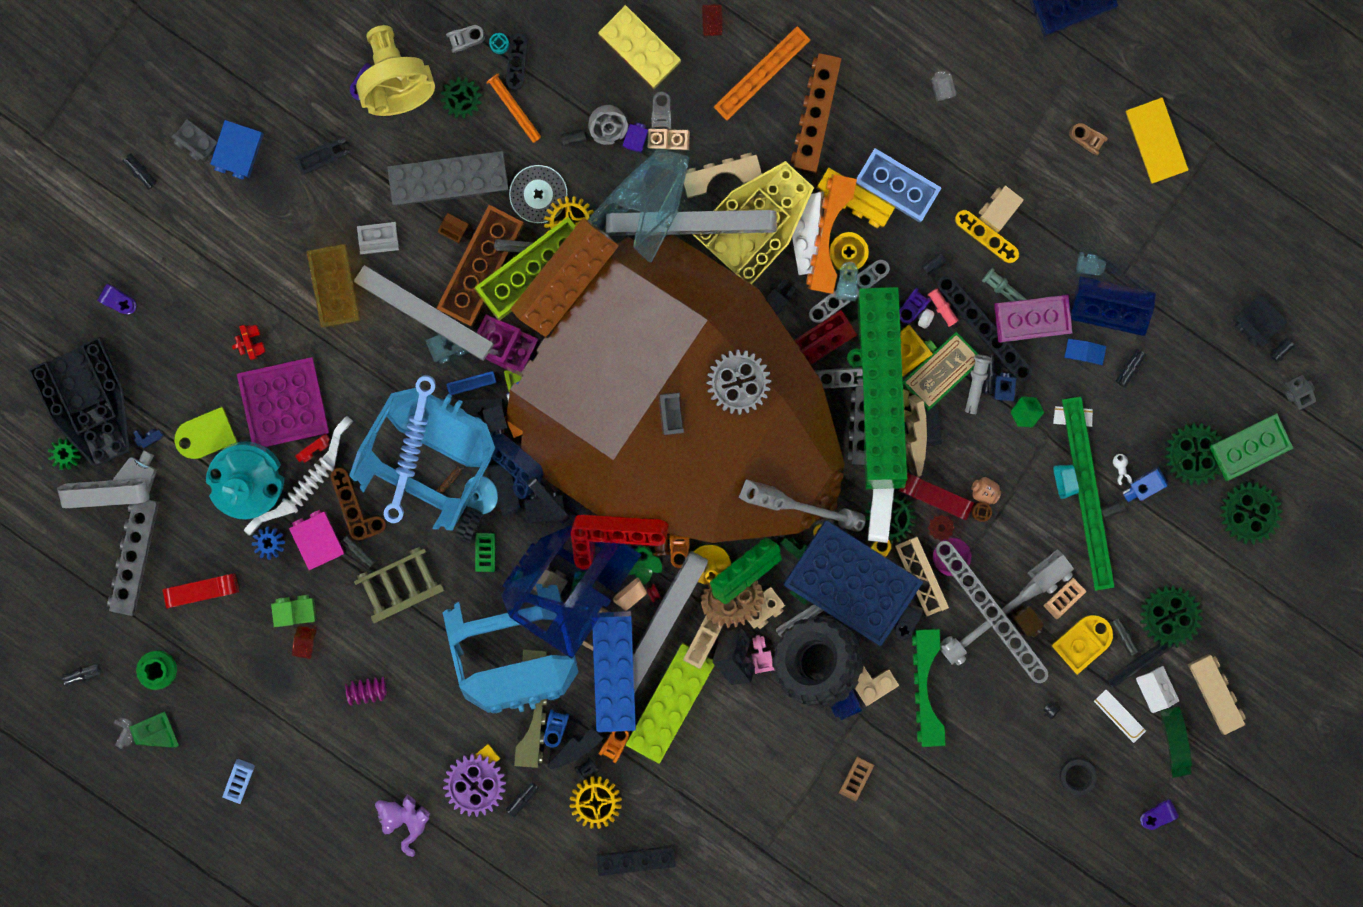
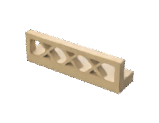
M918 537L896 545L895 547L905 569L911 573L912 561L919 563L922 569L920 575L915 576L928 581L930 585L927 593L921 592L919 589L916 592L926 616L948 609V604ZM911 544L914 550L911 558L904 556L901 550L902 547ZM915 554H916V556H917V558H918V561H917V560H914ZM928 596L936 599L939 607L928 611L926 606Z

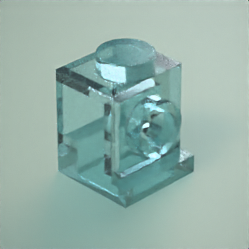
M1078 253L1076 273L1100 276L1101 272L1105 271L1106 261L1098 259V255L1087 254V257H1084V253Z

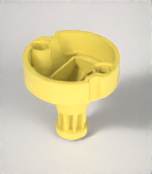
M386 25L372 28L367 33V40L371 44L374 53L373 60L375 65L367 69L359 77L356 84L362 107H367L370 114L379 116L397 115L413 110L425 103L435 90V83L429 65L424 66L423 60L419 58L401 57L394 43L393 29Z

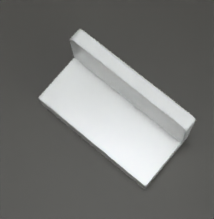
M1164 666L1136 678L1152 713L1169 708L1179 702Z

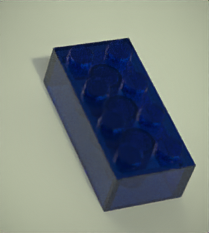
M1030 0L1044 37L1118 7L1116 0Z

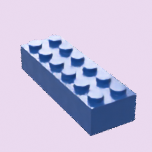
M631 611L592 613L597 732L636 731Z

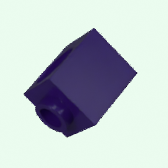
M637 122L634 125L629 124L623 148L642 153L648 130L645 129L646 125Z

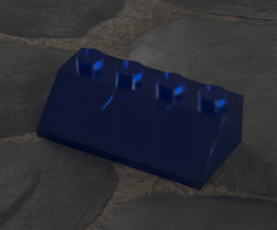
M1080 276L1071 309V320L1145 336L1154 311L1156 293Z

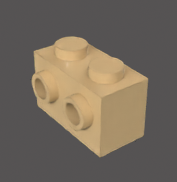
M771 586L763 592L764 604L761 605L762 610L757 611V617L751 616L752 621H748L754 629L756 627L761 629L768 623L767 619L772 615L777 617L784 611L782 609L785 606Z

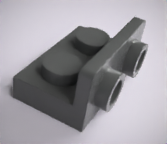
M186 119L177 133L171 136L175 139L173 142L182 150L186 147L191 151L189 155L197 161L199 159L205 161L217 145V141L188 119Z

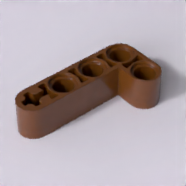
M345 468L334 469L331 473V480L351 537L355 540H362L384 532L387 528V522L383 517L376 516L365 520L348 470ZM338 471L345 474L342 480L344 484L348 482L349 486L339 489L338 485H342L340 479H336ZM345 489L350 490L352 493L349 500H344L342 497V492ZM352 507L358 511V516L354 519L348 515V511ZM378 519L383 523L381 530L373 528L374 520ZM357 526L364 528V535L361 537L355 535L354 530Z

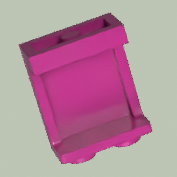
M318 510L310 514V519L304 521L301 518L293 522V527L289 528L309 570L346 553L343 546L341 547L326 511L321 513Z

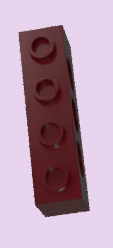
M842 310L795 339L794 342L811 365L857 334Z

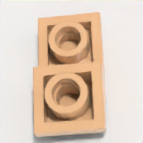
M648 129L649 149L689 150L690 131Z

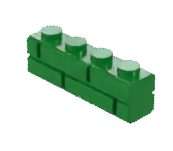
M767 537L761 540L710 581L713 596L724 604L729 603L782 560L779 553V545Z

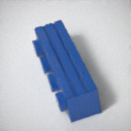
M494 371L448 383L447 388L450 395H455L497 383Z

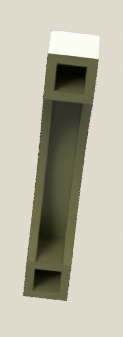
M524 649L522 662L550 655H547L546 650ZM547 699L540 700L539 703L535 704L536 709H534L529 730L516 746L514 766L538 768L539 763L543 762V752H540V744H544L545 732H541V726L545 725L546 713H543V705H547Z

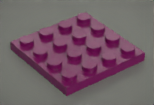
M313 357L237 374L251 442L267 447L330 433Z

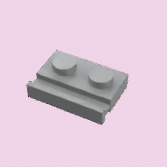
M396 222L357 226L360 255L399 250Z

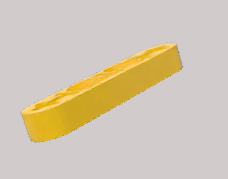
M962 210L956 214V224L1004 262L1013 263L1018 259V249L972 213ZM967 214V220L971 223L973 219L976 221L970 230L967 229L970 226L966 222L960 223V215L964 216ZM981 225L984 227L985 233L983 236H976L974 234L976 226ZM992 237H997L1000 240L998 248L990 246L989 240ZM1004 243L1007 245L1005 247L1007 251L1011 249L1014 251V259H1007V254L1004 251L1001 254L997 252Z

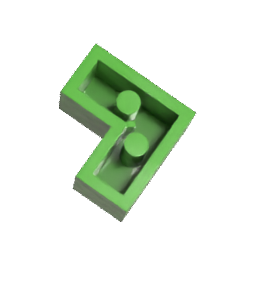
M309 595L297 596V600L291 601L290 597L278 598L275 603L271 604L274 627L317 621L314 598H309Z

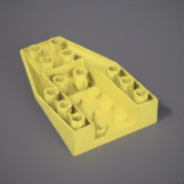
M785 161L731 191L714 210L776 211V232L692 235L737 276L753 284L790 243L814 187Z

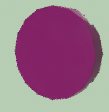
M958 538L942 540L950 542L966 564L970 565L971 551L964 541ZM941 545L939 552L946 556L950 553V548L948 545ZM935 547L933 551L935 567L941 573L953 576L937 556ZM954 560L951 563V568L954 571H959L962 568V564L959 560Z

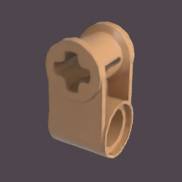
M1082 123L1072 126L1069 131V136L1073 141L1097 156L1104 141L1107 142L1108 140L1103 134ZM1077 127L1084 131L1082 138H1078L1075 135Z

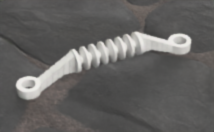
M346 416L334 430L329 451L319 458L322 465L314 464L316 471L308 470L311 477L303 476L306 482H298L301 487L300 489L295 486L293 487L296 494L289 492L290 500L283 498V502L275 510L254 518L247 525L244 531L249 536L264 521L298 512L295 505L303 506L301 498L308 500L306 493L314 494L311 487L318 489L319 487L316 482L324 483L321 476L323 475L328 478L327 470H334L341 434L352 424L353 420Z

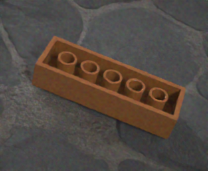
M488 205L436 309L473 327L485 303L475 291V287L501 268L510 252L494 249L495 240L516 241L525 223Z
M582 218L510 310L519 320L547 337L619 245L609 235L585 218Z

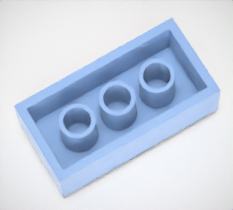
M875 148L858 175L856 182L859 186L892 204L896 209L918 222L923 220L941 190V187Z

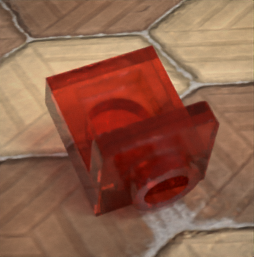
M702 5L703 35H722V5Z
M298 626L294 636L292 656L311 659L317 630Z

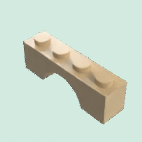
M752 153L741 155L739 160L734 161L733 158L722 160V164L717 166L714 163L704 165L702 170L696 171V168L685 170L682 179L687 198L689 199L706 194L708 184L719 174L730 173L737 176L743 183H747L762 175L757 155L752 156Z

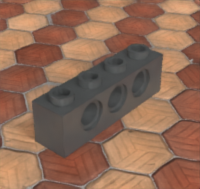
M855 387V391L852 390L851 402H855L854 410L850 411V421H853V429H849V441H852V449L848 448V460H851V464L865 465L864 451H860L857 448L858 441L864 440V432L858 428V423L864 420V412L859 409V404L864 401L863 387Z

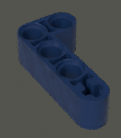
M490 432L495 446L491 458L516 478L513 485L515 495L520 499H524L534 493L526 481L534 476L541 483L543 469L540 464L504 433L493 436V432Z

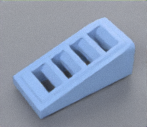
M237 759L222 797L241 804L255 765ZM235 775L241 776L246 779L242 780L240 778L235 777ZM232 782L242 785L243 787L241 788L232 784ZM229 789L239 792L240 795L229 792Z

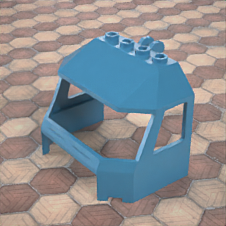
M416 388L391 393L357 451L349 476L354 481L358 480L360 482V489L365 492L374 475L397 486L400 474L395 469L382 463L373 453L372 447L386 417H388L398 431L404 434L406 431H412L407 428V424H413V422L409 421V416H415L419 398ZM431 394L428 395L424 418L428 420L427 425H421L426 428V431L419 432L424 435V439L417 440L466 467L480 468L473 481L467 482L461 499L448 498L408 477L404 491L442 510L433 529H439L440 526L445 527L446 530L454 529L489 465L495 450L487 424L480 418L473 417L461 409L463 401L458 400L455 406L450 405L449 403L452 399L450 394L446 396L445 400Z
M536 584L540 605L467 623L463 622L459 602L454 604L455 609L452 611L447 609L443 612L459 687L466 700L486 712L499 713L505 708H519V711L523 712L524 704L529 703L531 709H536L535 704L539 703L540 700H554L559 698L560 695L565 694L579 671L564 603L557 585H549L548 588H543L542 584ZM542 619L558 620L560 628L564 632L569 656L550 655L478 672L465 679L461 655L464 653L459 644L465 638Z

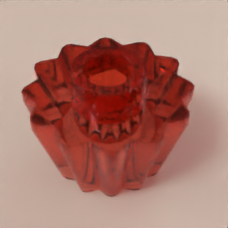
M941 514L939 517L934 516V519L930 520L928 529L930 530L929 534L935 540L943 541L944 539L948 540L949 536L953 535L955 527L953 526V521L948 516L944 517ZM940 524L945 526V530L942 532L938 530Z

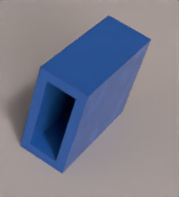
M225 120L210 165L215 166V171L224 174L226 170L233 172V177L242 180L244 176L250 178L264 134Z

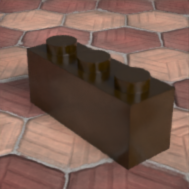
M1026 604L1010 615L1021 632L1028 637H1035L1043 631L1041 628L1044 624L1033 609Z

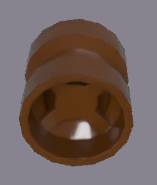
M976 503L972 508V516L977 521L985 522L991 518L992 509L986 503Z

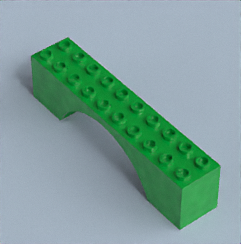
M898 287L859 289L857 302L863 374L866 489L905 488L907 466Z

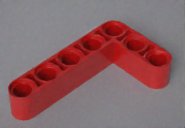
M578 515L575 517L571 530L575 565L583 570L589 569L592 566L595 555L594 542L661 546L665 543L669 526L660 519Z

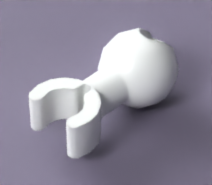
M1118 454L1113 458V465L1119 471L1117 478L1119 485H1122L1121 479L1123 474L1127 477L1129 483L1132 482L1131 477L1126 472L1128 459L1123 454Z

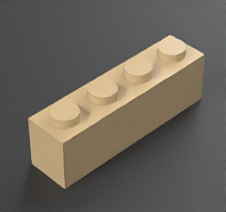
M1207 654L1189 663L1188 666L1221 734L1226 735L1244 726L1243 720L1246 719L1245 715L1235 705L1237 699L1232 691L1229 692L1226 686L1229 684L1224 674L1221 675L1218 670L1220 664L1217 658H1212L1210 654Z

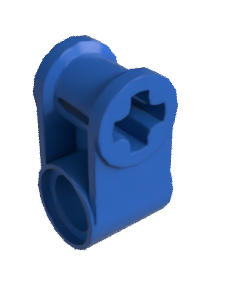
M553 709L550 710L544 735V742L547 746L557 747L560 744L568 722V713L564 715L554 712ZM550 733H555L558 736L557 743L551 744L548 742L547 737Z

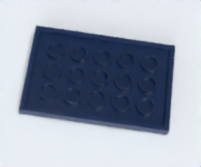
M825 519L783 585L881 646L922 585L923 580Z

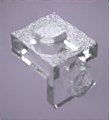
M124 717L115 719L114 724L124 728L115 746L120 749L125 748V746L129 747L133 740L129 729L132 726V722Z

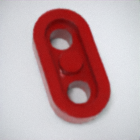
M327 434L322 435L296 454V459L299 462L302 460L304 463L314 457L312 454L314 451L319 449L321 452L328 447V441L331 439Z

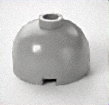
M603 105L592 112L589 117L588 128L591 136L597 143L609 145L615 143L614 141L619 138L621 140L625 136L628 123L625 115L619 108L612 105Z

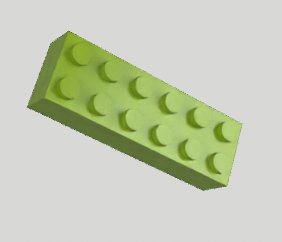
M569 217L475 287V291L498 321L512 312L510 310L511 307L576 226Z
M683 642L636 724V731H632L626 742V746L658 764L663 759L715 666L712 662L713 659L708 656L701 669L683 661L690 647Z

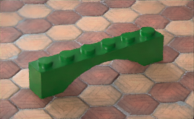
M918 629L915 630V634H912V646H916V653L913 654V665H917V673H914V684H918V692H915V704H919V711H916V723H920V731H917V742H921L922 747L945 746V728L933 712L927 692L929 669L934 657L940 650V630Z

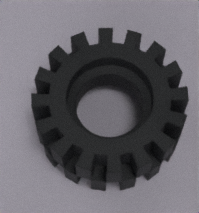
M468 507L455 539L470 544L483 512Z

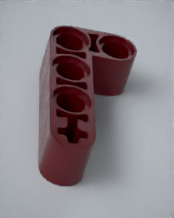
M907 473L905 488H898V491L966 521L974 505L973 502L909 473Z

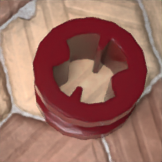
M652 584L651 588H645L653 603L656 599H662L655 584Z

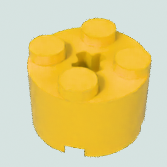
M846 232L833 240L829 253L835 268L843 272H854L865 264L869 249L861 236L856 233ZM847 247L854 251L850 258L847 257V254L843 253V251L847 250Z

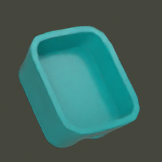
M1055 465L1053 470L1060 498L1065 499L1079 493L1074 466Z

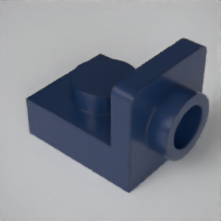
M155 428L145 434L146 438L143 437L139 430L133 432L135 434L133 437L134 441L139 447L142 446L143 448H147L165 437L161 429L156 431Z

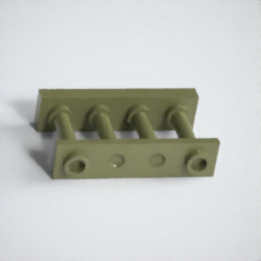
M420 547L409 551L411 555L371 574H368L366 571L357 576L358 580L354 581L355 585L362 582L375 609L373 611L375 615L371 616L373 623L445 590L442 583L438 585L437 582H434L421 555L427 552L426 548L422 550ZM415 558L427 584V590L422 593L416 590L404 562ZM395 566L398 567L410 593L408 594L409 599L402 601L401 598L399 599L387 573V570ZM380 574L392 600V607L388 609L381 606L369 580Z

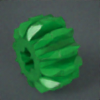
M58 438L59 445L56 442L51 443L55 449H48V452L53 453L54 456H50L48 459H55L52 464L54 467L60 463V470H63L65 465L70 470L72 469L71 463L75 466L78 465L75 458L81 459V455H76V452H79L77 448L74 449L75 446L72 443L70 444L67 438L65 442L62 438ZM64 448L66 449V452L69 453V456L65 457V459H63L64 456L61 455V451H65Z

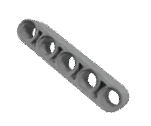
M878 260L834 291L833 294H830L815 305L809 312L810 320L814 323L825 321L858 296L859 289L870 288L889 273V264L884 260ZM877 264L885 266L886 271L884 274H878L875 271ZM862 275H867L870 278L869 285L864 286L860 283L859 279ZM850 286L854 289L852 297H847L844 294L845 287ZM830 298H836L839 301L837 308L829 307L828 301ZM816 309H820L823 312V318L820 320H816L812 316L813 311Z
M143 478L68 483L57 488L62 508L136 504L150 499L146 480Z

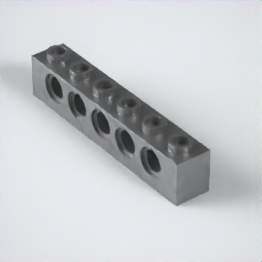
M148 500L143 503L129 504L128 506L130 517L126 519L124 524L126 535L120 543L122 554L116 561L118 572L117 576L113 577L111 587H114L113 595H109L107 606H110L109 611L130 616L135 615L159 506L157 501ZM138 513L145 515V521L142 524L136 520ZM134 532H139L141 535V540L138 543L132 539ZM131 550L137 554L135 561H130L128 558V553ZM127 569L133 573L131 580L124 578V572ZM122 588L127 589L129 593L127 599L120 597V590Z

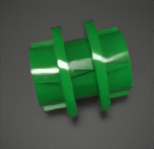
M160 650L151 651L139 660L136 668L137 678L148 689H163L176 678V662L167 652ZM155 662L161 664L163 676L155 678L150 669L151 664Z

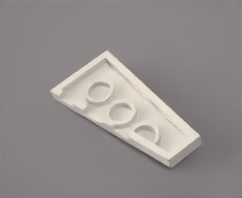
M824 192L811 194L792 236L799 275L812 272L813 266L810 265L812 254L816 253L817 247L814 246L816 235L820 233L818 222L820 216H823V208L821 207Z

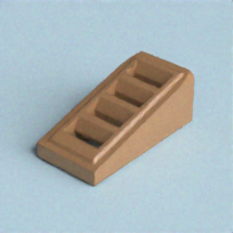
M856 757L839 793L853 801H857L874 765ZM857 765H860L868 769L867 772H864L856 768ZM856 772V773H858V774L864 776V778L861 779V778H859V777L853 775V773ZM850 779L860 783V786L849 782ZM848 786L856 790V794L847 790L846 787Z

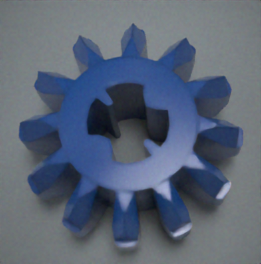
M270 527L265 528V533L262 529H259L258 532L261 537L256 534L253 536L258 542H252V546L258 545L259 547L254 552L262 551L260 558H263L267 553L268 560L272 558V553L275 557H278L279 554L276 550L281 552L284 550L279 546V544H285L284 540L279 541L283 534L280 533L276 536L277 528H274L271 533ZM270 538L273 546L266 548L264 540H269Z

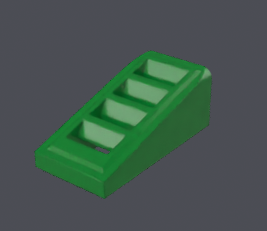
M476 533L475 572H495L496 533ZM480 539H491V543H480ZM480 547H491V551H480ZM480 554L491 555V558H480ZM480 562H491V566H480Z

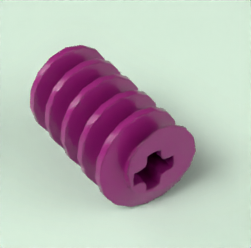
M382 677L381 683L378 682L377 678H374L373 684H371L369 679H366L365 685L359 680L358 686L355 685L354 681H351L350 687H348L345 682L346 697L350 706L354 704V700L358 705L361 704L362 698L366 704L369 703L370 698L374 703L377 700V696L380 701H384L385 695L387 697L384 677Z

